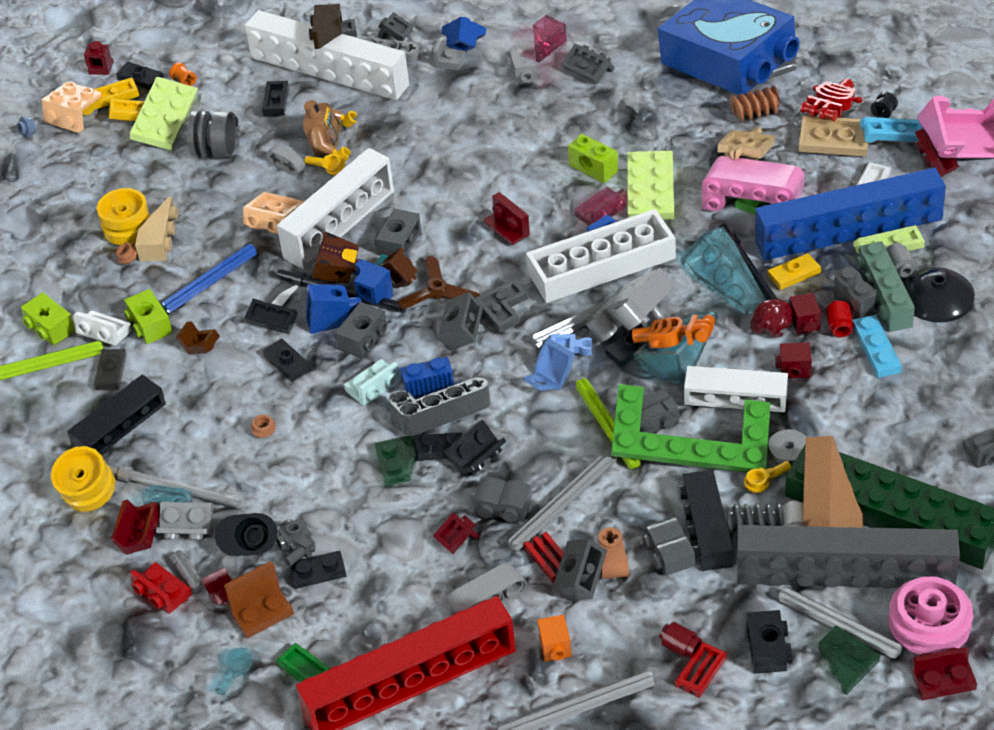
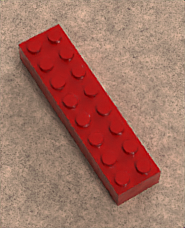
M495 596L489 600H483L471 608L458 611L446 619L433 622L421 630L408 633L396 641L383 644L371 652L358 655L346 663L333 666L328 671L306 678L296 684L303 717L310 730H342L514 653L516 648L513 621L499 597Z

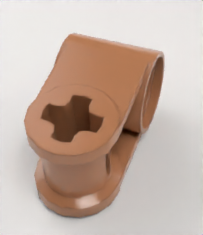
M613 527L604 528L598 534L599 545L607 550L601 569L602 580L629 577L628 559L624 550L621 532Z

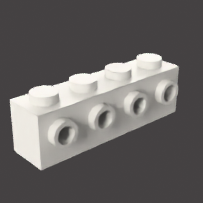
M687 366L684 405L744 409V402L747 399L771 402L770 411L785 412L788 373Z

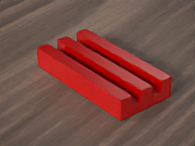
M544 532L541 538L536 536L533 538V542H525L524 548L550 581L554 583L557 574L545 562L536 548L541 550L557 571L560 566L558 560L561 562L564 552L551 536Z
M702 641L676 679L675 687L679 689L684 687L685 692L691 693L692 691L696 697L700 698L726 660L727 653ZM708 651V655L700 664L694 676L691 678L690 681H687V678L689 677L697 663L700 661L704 653ZM717 655L716 659L714 660V662L712 663V665L710 666L702 680L699 682L698 685H696L701 676L703 675V673L706 671V669L714 659V657Z

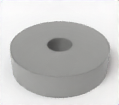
M790 429L776 432L769 440L768 453L771 460L778 465L789 461L792 467L806 443V436L799 431Z

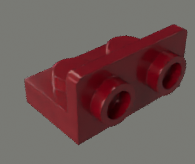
M502 193L494 194L492 196L493 213L484 218V223L510 245H515L530 235L529 215Z
M967 647L950 648L946 651L932 654L924 653L913 658L911 674L922 701L977 689V682L968 662L969 650Z

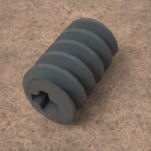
M755 503L752 511L748 504H744L742 511L739 510L737 504L733 505L731 512H729L727 507L730 538L733 537L735 530L738 531V525L782 526L780 503L775 504L773 511L769 503H765L763 511H761L758 503Z

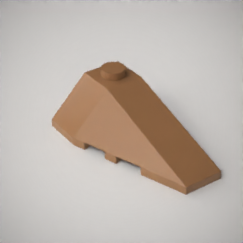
M833 436L806 437L803 526L863 528V514L853 493L854 490L851 482L848 480Z

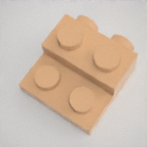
M263 192L243 207V224L250 228L267 229L271 233L278 234L277 224L305 201Z

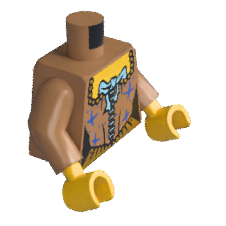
M315 100L307 101L304 104L306 113L303 129L314 155L340 154L344 157L345 161L348 160L351 154L348 148L342 147L339 151L336 150L341 128L339 120H341L345 127L349 128L357 122L353 120L357 117V114L354 111H349L346 115H343L341 111L331 108L326 102L317 104Z

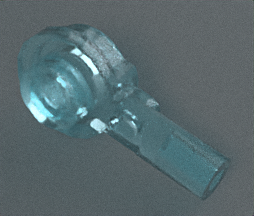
M240 647L229 652L226 658L228 670L215 688L218 694L225 695L233 680L237 676H243L244 673L250 670L254 661L250 650Z

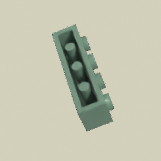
M883 242L859 246V256H856L857 268L860 270L864 281L874 289L876 294L875 303L880 312L881 319L884 320L889 332L912 328L915 307Z

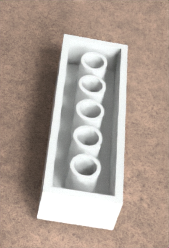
M368 148L285 219L281 220L277 224L283 259L304 270L317 259L325 231L341 238L394 192L389 158Z
M654 209L527 252L528 274L545 302L548 303L676 259V238L657 210Z

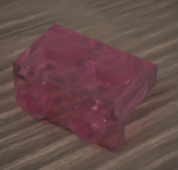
M607 186L575 208L574 214L588 226L607 214L612 217L627 207V191L622 188L615 192Z

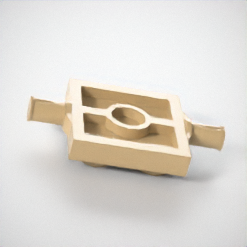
M755 127L750 132L731 130L718 143L717 152L725 153L726 156H730L732 159L735 158V160L740 156H746L747 159L758 160L772 148L775 143V136L762 134L760 127L758 129Z

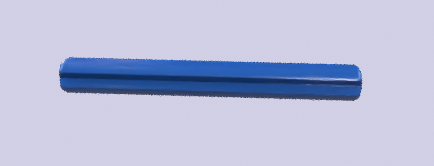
M247 244L162 301L161 306L167 314H170L256 256V248L251 244Z

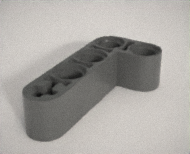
M481 377L466 380L418 399H414L407 391H395L388 397L392 421L403 434L408 436L418 435L488 408L491 404L488 381Z

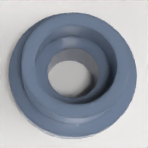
M26 116L20 117L17 123L19 133L23 134L25 138L31 137L36 132L33 119Z

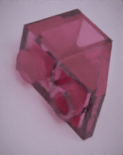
M545 15L533 25L537 62H541L567 41L566 24L548 15Z

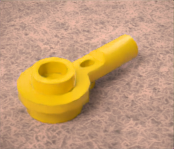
M330 154L324 158L306 156L304 160L307 165L325 168L327 173L332 176H336L346 166V161L340 154Z
M785 461L766 470L764 468L752 469L744 478V486L753 493L764 492L768 489L770 480L788 472L791 469V464L789 461Z

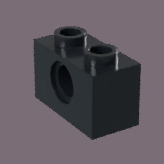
M780 610L748 612L747 635L753 674L787 671V660H792L791 644L785 643V637H788V626L786 620H781Z

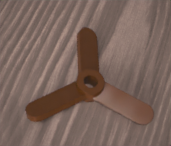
M427 256L424 264L428 278V287L400 299L398 307L401 309L409 308L430 297L450 300L467 292H470L475 298L480 296V294L447 284L442 279L439 261L433 256Z

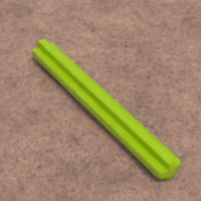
M98 340L1 365L0 380L101 355L104 353V347L102 342Z
M582 378L577 380L575 383L577 391L612 442L614 418L588 379ZM622 457L629 469H634L641 465L640 459Z

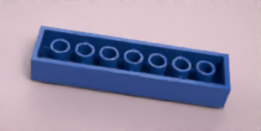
M931 168L756 208L755 243L763 260L766 261L845 243L879 233L941 221L943 219L946 185L937 169Z

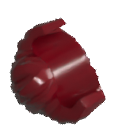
M770 299L758 304L750 321V329L756 334L767 331L773 338L782 337L783 333H781V330L789 327L793 320V309L784 300Z

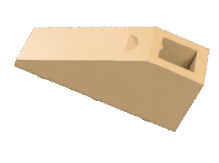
M168 197L138 229L135 246L139 261H167L168 251H172L171 235H175L174 220L178 219V208L174 206L172 197Z

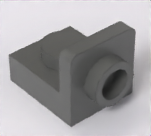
M393 12L388 18L384 17L380 22L378 37L382 38L387 33L397 41H404L414 26Z

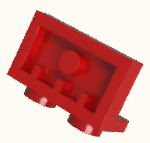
M156 562L141 574L134 569L130 572L133 590L140 596H146L155 608H162L168 614L173 612L192 595L189 586Z

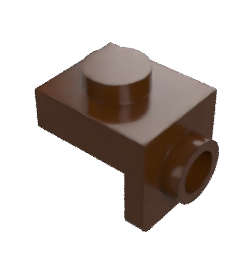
M192 321L186 322L176 335L177 340L188 354L210 352L220 337L215 329L198 331Z

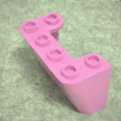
M935 96L932 97L917 116L918 121L940 157L994 158V99L984 110H974L972 108L954 110L949 108L950 101L948 98Z
M720 156L714 161L703 180L702 209L710 211L722 210L726 203V196L770 202L771 204L801 198L804 188V172L799 167L744 158L735 160V158L732 159L730 156Z

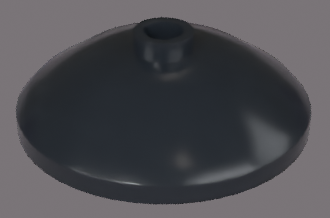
M941 267L925 268L911 274L903 283L915 307L914 316L925 321L943 323L957 320L966 315L974 303L975 293L972 284L963 275L951 269Z

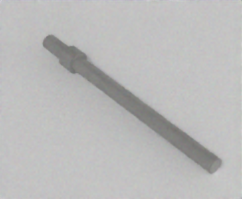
M107 464L113 471L114 476L118 477V480L125 482L135 481L237 509L240 508L242 500L239 498L137 472L132 467L124 465L118 467Z

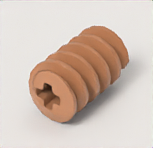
M772 86L771 89L766 87L762 91L759 89L755 90L754 94L750 91L746 95L741 93L737 97L731 96L730 105L735 117L739 118L740 122H744V115H747L748 119L752 120L753 113H755L757 118H760L761 111L766 116H769V109H772L773 113L777 114L779 107L777 88L775 86Z

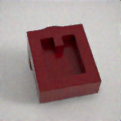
M453 512L433 537L449 552L454 554L470 535L477 539L479 534L473 529L476 524L464 515L460 518Z

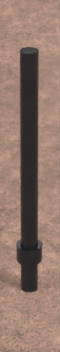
M721 224L718 230L724 237V243L729 250H733L767 301L778 299L741 247V241L737 235L732 234L726 224Z
M280 268L277 271L278 278L292 281L294 285L301 287L309 284L338 285L311 278L306 273L300 271L291 272ZM345 287L349 298L357 297L355 289ZM383 298L377 304L378 306L403 313L407 310V308H399L398 301Z

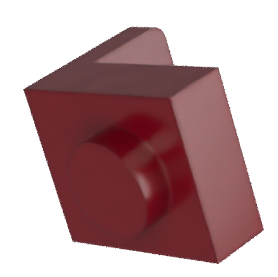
M221 568L201 579L212 603H222L223 606L229 604L224 585L229 583L231 578L226 568Z

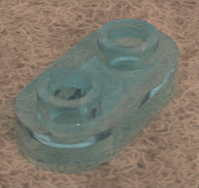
M156 485L147 488L142 494L144 505L158 501L159 505L160 502L193 503L191 493L181 488Z

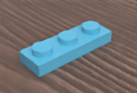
M872 315L854 319L853 329L877 378L901 373L902 365L877 316Z

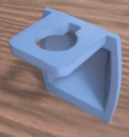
M547 338L539 353L534 375L525 376L524 381L541 391L551 389L559 391L569 374L574 353L554 340Z

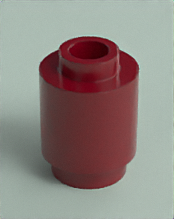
M675 621L670 625L665 624L659 635V638L662 640L661 646L684 658L687 656L691 658L702 643V638L698 637L696 632Z

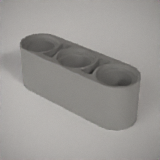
M503 563L455 589L448 596L447 603L455 613L471 608L481 601L489 600L495 596H498L504 604L519 596L525 590L527 583L511 563Z

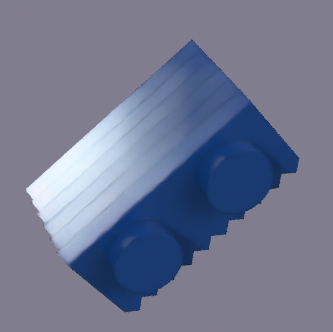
M448 357L434 358L431 361L418 364L412 363L400 368L403 389L410 393L414 399L454 385L453 371Z

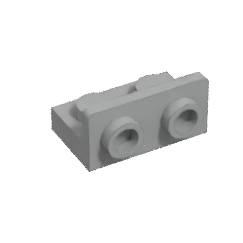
M160 502V528H156V533H164L163 538L179 539V534H189V539H204L205 534L213 533V503Z

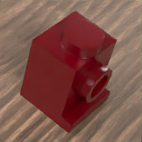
M100 41L87 44L84 58L89 75H109L114 60L111 58L108 44H102Z

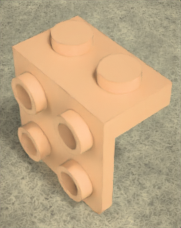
M74 82L64 83L42 99L44 122L80 133L84 130L82 110L100 99L101 92L90 87L76 85Z

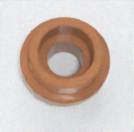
M128 242L120 245L116 250L118 262L120 264L132 263L137 257L136 246Z
M264 414L256 416L251 424L252 434L259 438L269 437L276 430L274 420Z

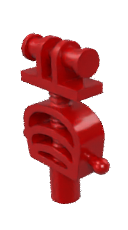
M848 78L843 79L839 84L827 81L819 86H813V91L816 92L815 97L809 95L807 102L804 101L802 103L800 111L801 113H810L812 117H816L819 114L820 119L825 120L828 118L835 122L837 118L842 116V111L849 110L854 102L862 103V98L855 97L854 84Z

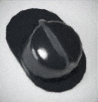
M238 514L228 516L220 521L216 527L214 537L216 545L227 555H258L267 552L274 546L278 530L272 518L265 514Z

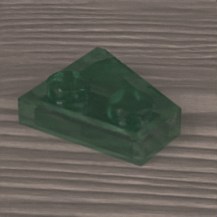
M403 436L374 443L385 487L411 480L413 466L417 462L412 444L413 436Z
M835 626L818 644L821 655L828 661L829 669L833 676H837L841 683V690L846 695L880 662V654L838 626Z

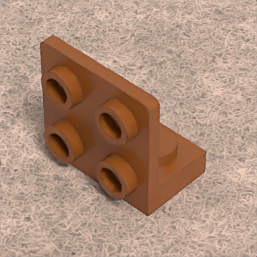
M271 561L256 567L240 577L234 578L224 585L232 617L247 639L294 615L292 606L280 590L275 566Z

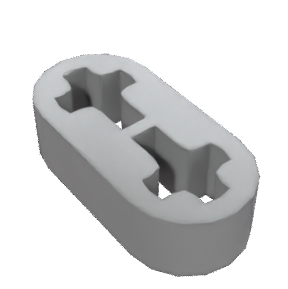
M276 144L267 152V156L272 164L295 176L305 168V163L298 154L279 144Z

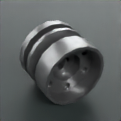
M193 110L191 112L187 135L191 155L200 157L202 154L203 157H209L212 151L214 157L231 158L236 143V124L232 112L215 111L213 117L209 111Z

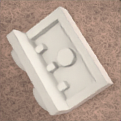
M92 310L88 314L80 312L74 314L76 333L116 346L132 331L131 323Z

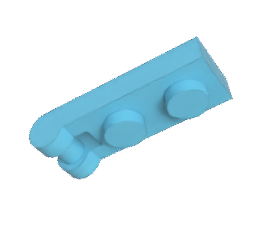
M865 117L859 122L861 130L864 131V139L868 143L876 140L917 142L919 140L915 132L922 129L918 120Z

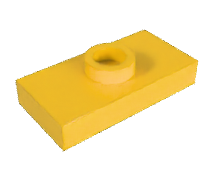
M110 99L109 119L136 121L145 101Z
M807 253L769 269L768 277L779 290H783L820 274L821 266Z

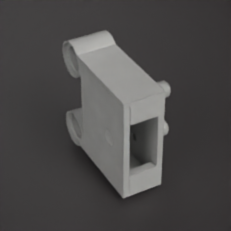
M659 267L624 284L585 324L600 343L609 339L617 331V328L623 325L627 330H631L638 324H641L643 327H650L652 321L648 318L647 314L650 312L655 320L664 317L657 304L669 293L674 285Z

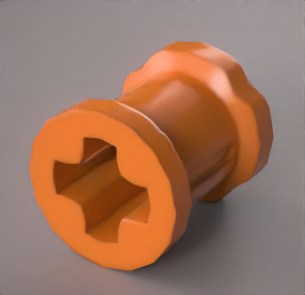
M181 62L175 63L170 68V77L175 81H179V83L193 86L197 80V75L191 70H187L185 64Z

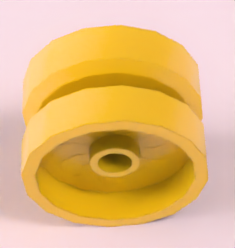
M120 188L110 191L98 201L96 208L105 239L116 245H122L127 242L130 244L136 243L138 229L150 217L145 196L140 191L132 188Z
M87 446L74 447L65 451L56 459L51 470V480L54 488L71 509L80 512L93 511L102 507L110 500L115 491L116 480L113 471L99 452Z

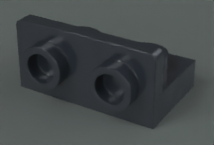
M480 420L445 449L444 452L462 475L469 472L475 474L485 466L483 462L488 457L492 459L502 451L501 446L506 440L504 437L497 439L487 424Z

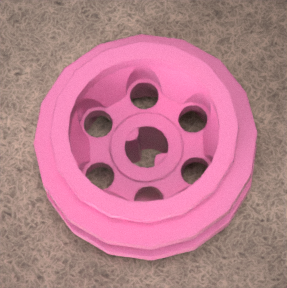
M920 577L905 582L894 592L889 604L888 613L889 630L896 641L907 650L919 655L942 652L950 648H960L968 640L974 617L972 603L966 593L949 580L939 577Z

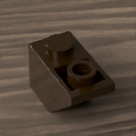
M340 4L314 5V14H310L311 28H309V39L314 41L315 49H320L342 34L343 20Z

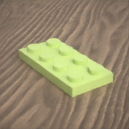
M156 77L130 132V139L172 151L197 96L198 88Z
M627 152L628 218L656 209L663 220L674 219L673 152Z

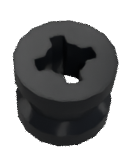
M881 92L870 106L871 113L877 118H889L892 111L897 108L898 100L890 92Z

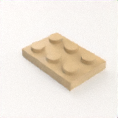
M803 115L799 152L867 156L868 142L865 141L864 131L861 130L859 124L861 119L837 118L833 122L828 118L822 120L819 116Z

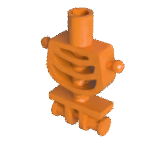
M698 314L693 315L689 324L684 326L680 317L657 319L653 321L651 327L634 328L632 330L633 342H649L650 348H669L678 345L686 336L688 345H693L695 339L703 343L708 340L714 329L715 318L712 315H705L703 319H698Z

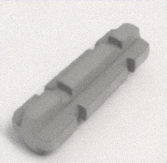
M178 550L172 553L170 556L171 562L177 568L185 583L191 588V591L197 593L199 590H202L204 585L201 577L197 575V571L190 561L186 559L183 551Z

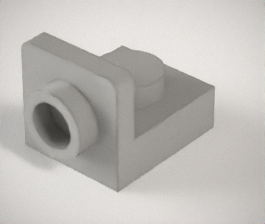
M439 38L431 50V57L434 58V64L437 68L459 71L466 58L465 51L445 48L444 39Z
M519 51L510 52L511 71L516 85L536 82V63H526L525 59H521Z

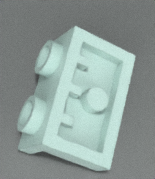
M380 359L345 383V391L361 405L365 406L401 381L399 365L396 362L389 365Z

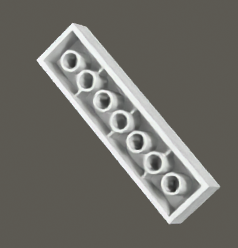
M260 10L245 24L250 54L253 59L396 101L409 86L404 51L344 34L339 35L320 49H315L314 41L309 39V28H311V25Z

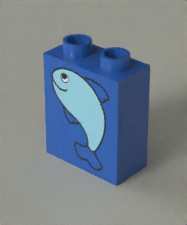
M693 0L657 28L661 64L715 86L719 85L722 89L737 95L741 93L745 95L757 84L765 83L771 73L781 64L794 59L800 45L799 38L795 36L794 16L752 0Z

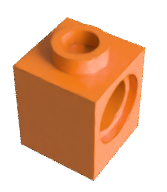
M564 614L537 619L539 639L545 662L572 657L571 641Z

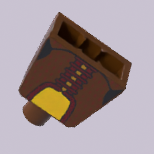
M325 231L311 278L349 283L352 272L357 273L355 264L360 260L356 258L359 249L358 245Z

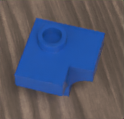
M459 17L442 26L441 34L447 37V47L467 52L476 47L477 39L486 35V27L470 21L467 17Z
M360 259L355 264L357 278L354 280L357 297L377 305L383 298L391 299L394 296L390 270Z

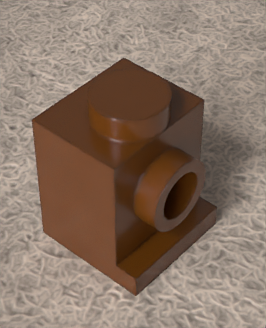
M402 247L390 253L380 265L390 270L391 282L396 289L403 285L407 287L412 284L417 278L415 274L418 272L411 260L403 254L405 250Z

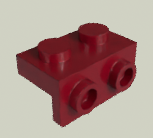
M923 128L915 132L919 140L915 144L921 155L926 153L923 159L928 169L936 168L939 175L943 177L959 168L955 158H942L937 154Z
M128 499L122 501L111 541L126 555L151 548L160 518V505L157 502L135 507Z

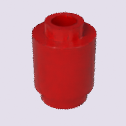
M840 300L833 301L826 307L829 330L836 337H846L852 333L854 326L850 305Z

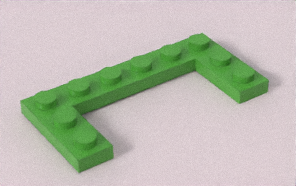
M619 384L611 456L747 473L752 469L764 468L766 470L771 402L745 399L741 444L640 432L644 387Z

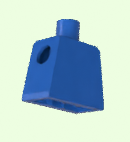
M307 285L306 321L310 334L339 328L348 318L349 312H353L361 302V298H348L346 288L343 285Z

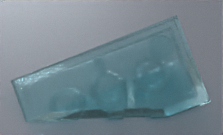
M723 227L701 234L681 258V264L696 281L700 279L706 283L711 291H718L725 296L727 302L743 313L754 312L758 304L766 301L736 244Z
M696 312L682 320L683 326L688 325L692 316L698 314V319H703L705 315H712L716 323L719 316L718 312ZM685 336L682 342L669 348H650L649 342H646L634 353V358L661 381L681 383L686 379L687 366L697 365L707 341L702 343L695 339L693 345H688L687 337Z

